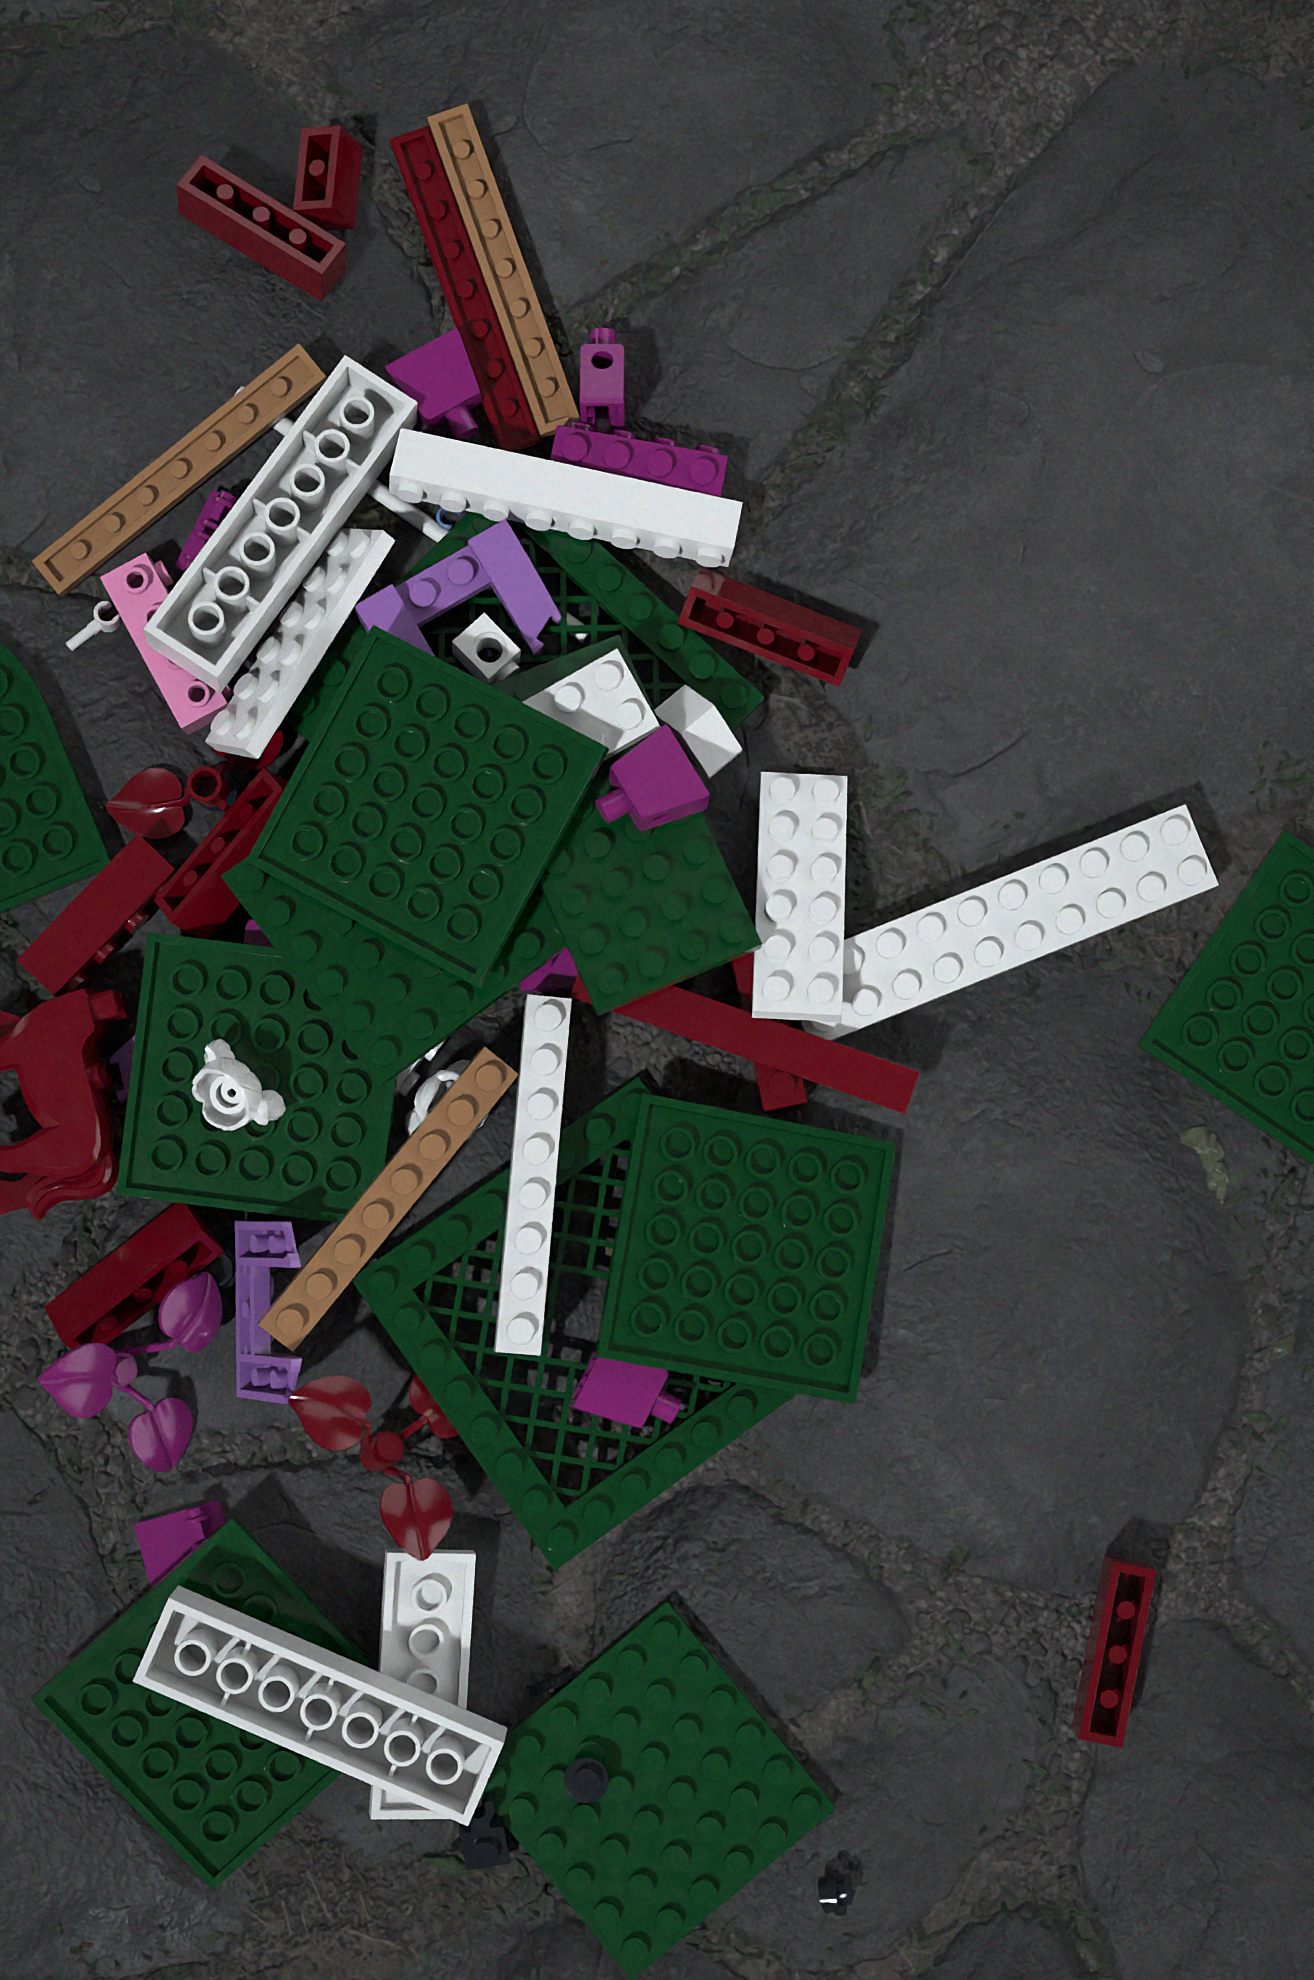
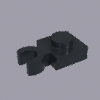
M490 1791L484 1792L485 1805L475 1809L469 1825L466 1826L459 1823V1836L467 1870L511 1863L510 1848L503 1816L493 1817L494 1797Z

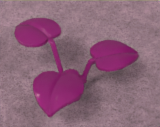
M203 1271L193 1278L181 1281L165 1295L159 1307L158 1320L162 1332L171 1337L168 1341L136 1347L126 1345L122 1351L112 1349L99 1342L86 1343L58 1358L37 1378V1382L66 1413L77 1418H90L103 1410L111 1399L112 1386L130 1395L146 1409V1412L135 1416L129 1424L128 1437L133 1453L140 1462L152 1470L158 1472L170 1471L177 1465L190 1441L193 1429L192 1415L188 1406L177 1398L164 1397L153 1405L151 1400L130 1385L137 1375V1365L133 1357L134 1355L173 1349L178 1343L189 1352H198L205 1348L215 1337L222 1318V1300L214 1278L208 1272Z

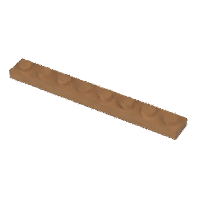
M468 103L429 116L427 119L537 429L541 439L549 437L556 433L557 425L567 427L569 422L581 423V419Z
M297 344L32 560V563L57 594L63 597L326 382L327 377L303 347Z
M482 1046L258 1321V1325L294 1352L519 1074L489 1049Z

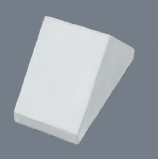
M687 685L682 686L654 710L662 726L665 724L669 726L681 748L708 778H711L742 752L740 744L715 705Z

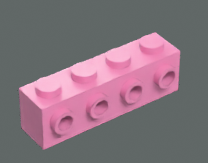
M144 553L101 576L102 583L181 729L190 735L212 723L215 716L229 704L228 699L234 696L230 685L227 684L223 691L219 693L147 645L143 628L170 592L167 587L173 584V580L163 562L160 560L154 564L151 558Z

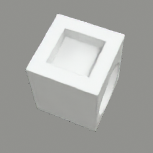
M485 613L452 641L453 655L475 678L488 685L514 676L520 670L518 664L520 663L521 650ZM490 647L498 650L501 657L495 662L487 663L478 657V653L482 649Z

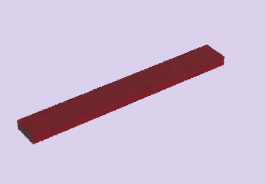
M430 126L389 139L455 328L457 327L478 383L482 403L498 448L520 454L543 446Z
M578 974L570 997L592 1004ZM673 985L611 1010L623 1016L906 1114L920 1074L919 1071L785 1024L766 1018H752V1013Z

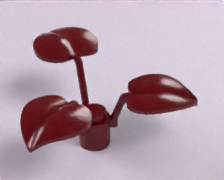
M279 725L258 759L220 752L211 747L216 755L230 759V761L224 765L217 764L214 769L203 766L192 771L188 777L183 798V786L177 776L166 769L149 768L133 776L118 794L106 803V809L121 826L136 835L139 834L151 840L168 839L179 833L186 822L182 806L189 805L193 798L207 807L219 806L226 813L230 808V805L226 802L230 793V786L227 779L223 776L224 773L235 769L238 762L249 770H259L272 764L279 756L283 747L284 735L282 725Z
M468 1368V1370L473 1376L474 1372H472L471 1369ZM416 1375L410 1384L409 1400L412 1408L422 1416L397 1434L391 1431H382L374 1436L371 1435V1422L364 1418L371 1407L370 1394L362 1384L350 1377L327 1376L313 1380L296 1390L289 1396L287 1402L297 1414L305 1432L320 1447L330 1451L348 1449L359 1441L363 1427V1438L360 1440L361 1447L359 1450V1458L362 1465L369 1471H384L385 1476L392 1475L404 1482L391 1484L383 1490L380 1498V1514L383 1523L395 1542L406 1553L419 1561L428 1559L449 1529L453 1515L451 1498L446 1489L437 1481L430 1478H422L413 1483L408 1473L395 1468L394 1465L403 1456L404 1445L402 1441L427 1422L432 1432L439 1438L447 1439L459 1434L419 1376Z

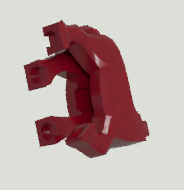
M84 988L41 1003L22 1018L0 1009V1074L17 1071L24 1100L33 1117L43 1127L20 1143L13 1145L0 1144V1172L28 1173L21 1180L14 1182L0 1178V1216L27 1208L34 1218L41 1221L48 1210L63 1201L98 1198L110 1192L118 1177V1163L114 1154L117 1146L116 1124L108 1090L113 1089V1081L108 1065H101L99 1055L102 1042L111 1033L109 1023L130 1018L124 993H116L113 989L98 992L94 989Z

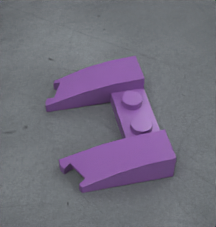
M506 519L469 539L466 547L395 588L391 584L354 606L356 615L367 633H369L372 625H375L434 657L435 655L419 627L490 586L533 656L539 654L544 647V644L536 638L549 618H552L558 624L562 619L541 578Z
M275 1220L235 1221L237 1397L287 1404L289 1396L295 1392L302 1358L285 1353L271 1352V1343L274 1337L260 1327L258 1321L270 1308V1299L274 1294V1280L270 1274V1267H301L292 1224L290 1221Z

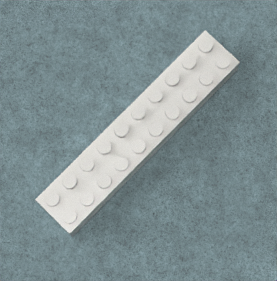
M1186 804L844 940L841 1022L797 1020L800 1029L830 1041L1218 886L1219 884Z

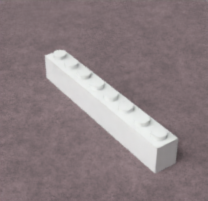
M400 428L389 480V494L396 495L405 502L419 503L424 501L438 504L443 509L451 512L466 510L480 513L492 521L501 522L506 519L525 523L534 530L546 531L554 529L563 531L580 540L595 538L609 541L614 546L622 549L637 547L651 550L663 558H675L677 556L696 560L698 564L705 567L729 566L743 502L404 428Z
M527 994L525 1000L494 1352L541 1356L571 998Z

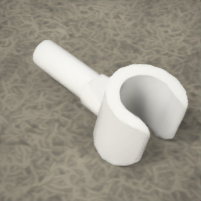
M102 601L98 603L94 609V620L66 642L72 651L98 632H113L119 627L121 621L120 614L111 621H102L100 619V616L111 608V602Z

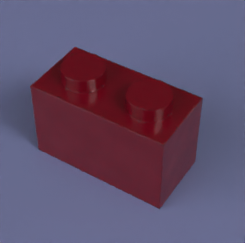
M341 125L302 128L293 211L325 231L355 229L363 147Z

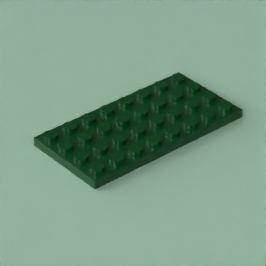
M619 634L490 685L523 702L604 655L618 649L659 722ZM647 737L602 762L538 882L597 1016L761 949L762 946L758 933L702 812L645 831L637 829L628 813L609 824L600 815L595 800L614 790L609 781L610 767Z

